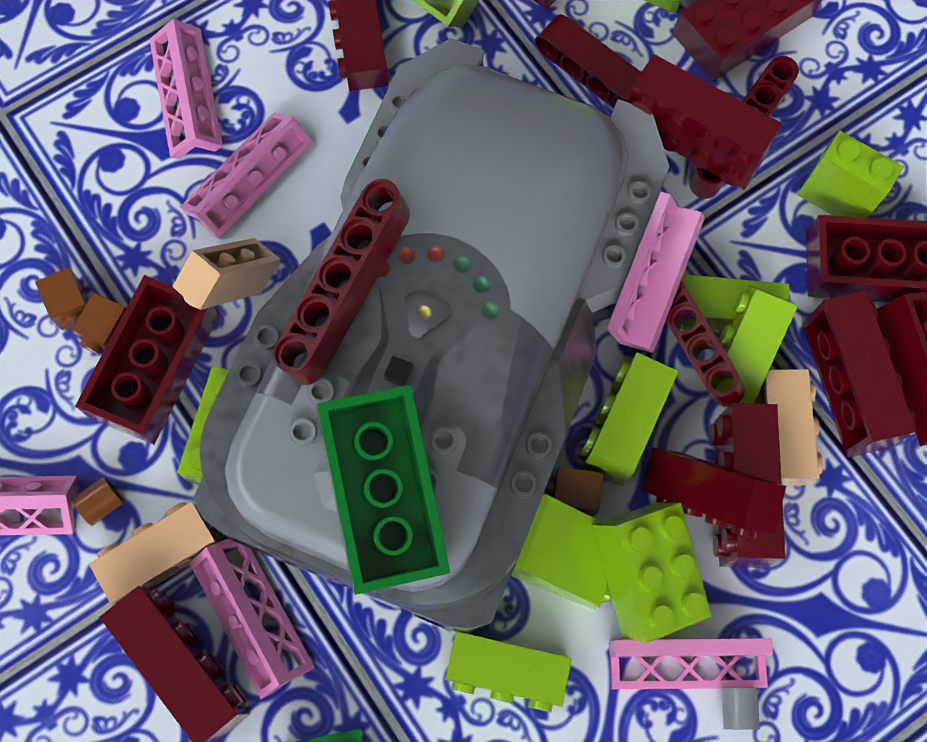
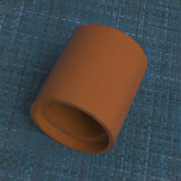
M105 476L71 499L77 511L90 526L95 525L124 504V500Z

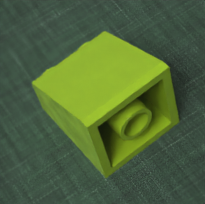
M839 130L827 145L797 195L832 216L868 218L888 195L904 166Z
M543 494L511 576L594 610L600 607L601 602L608 604L611 594L592 525L601 521L549 495Z

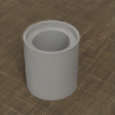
M721 688L723 728L730 730L760 729L757 688Z

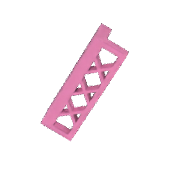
M172 19L149 40L170 157L180 159L194 147L215 152L223 146L201 29ZM168 40L167 50L164 55L163 44ZM173 67L174 74L171 83H169V76ZM178 97L179 105L175 114L174 106ZM184 126L186 138L180 142L179 137Z
M274 112L180 208L187 215L198 219L213 237L219 239L313 143L294 117Z
M660 192L607 327V330L619 344L653 353L705 219L700 211L677 207L670 193Z
M77 476L0 477V535L73 534L76 526L71 499L75 497L79 489ZM61 508L63 522H51L39 513L43 509ZM5 509H16L27 518L24 522L13 523L1 513Z
M226 539L205 547L190 562L200 585L260 699L273 694L286 683L315 668L250 548ZM235 547L242 559L241 568L229 563L224 551ZM245 581L257 587L260 593L259 601L246 595L243 589ZM263 615L274 619L278 626L277 635L265 630L261 623ZM281 650L292 653L299 667L288 672L280 658Z
M772 638L656 639L649 643L635 640H613L609 642L611 690L768 688L765 656L773 655ZM741 656H755L757 680H743L731 667ZM634 657L645 668L644 672L635 681H620L619 658ZM642 657L656 658L649 665ZM664 657H672L684 668L674 681H665L654 670ZM681 657L694 658L687 664ZM702 657H711L722 668L712 680H704L692 669ZM720 657L732 658L726 664ZM650 673L657 681L643 680ZM688 673L695 679L694 681H681ZM727 673V674H728L729 676H731L734 680H721V679H722V677Z

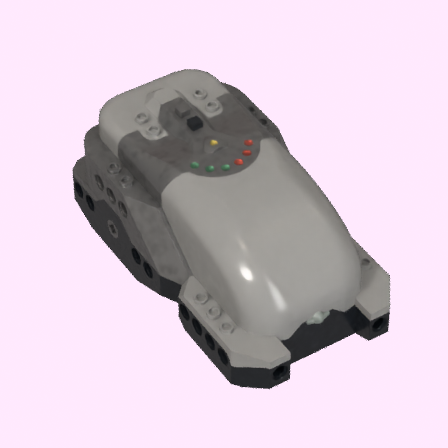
M450 38L398 67L345 178L341 194L343 211L332 234L317 245L256 314L205 421L200 442V464L203 478L193 499L203 519L231 541L352 589L316 406L317 403L411 385L451 573L362 594L445 630L471 633L488 628L493 622L596 357L597 348L594 324L611 317L670 166L653 113L649 115L632 104L618 99L612 115L609 117L590 104L579 102L500 73L489 67H484L483 49ZM374 180H390L396 185L410 209L409 221L324 375L313 384H298L276 366L273 360L275 345L363 189ZM393 202L382 205L379 211L386 210ZM372 239L363 241L358 246V249L368 246ZM351 276L341 279L336 288L346 285ZM329 314L321 316L316 321L315 327L323 325L328 320ZM307 352L298 355L294 361V367L303 363Z

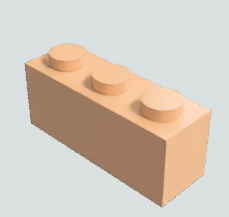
M256 238L192 250L172 287L183 295L184 300L189 305L199 310L262 293L281 259Z
M809 369L769 370L757 395V404H778L782 485L785 486L810 485L819 479V475L823 470L822 455L817 452L816 438L819 435V421L816 416H813L812 407L816 397V388L814 382L810 381Z
M185 502L179 503L165 512L166 517L154 525L151 522L146 523L135 529L131 533L132 538L121 545L118 543L111 544L97 553L98 558L89 563V566L110 604L115 605L139 585L152 589L188 567L190 562L205 547L219 542L209 523L203 519L197 505L193 502L188 504Z

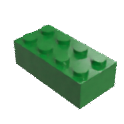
M411 385L317 403L316 411L354 594H362L451 573Z

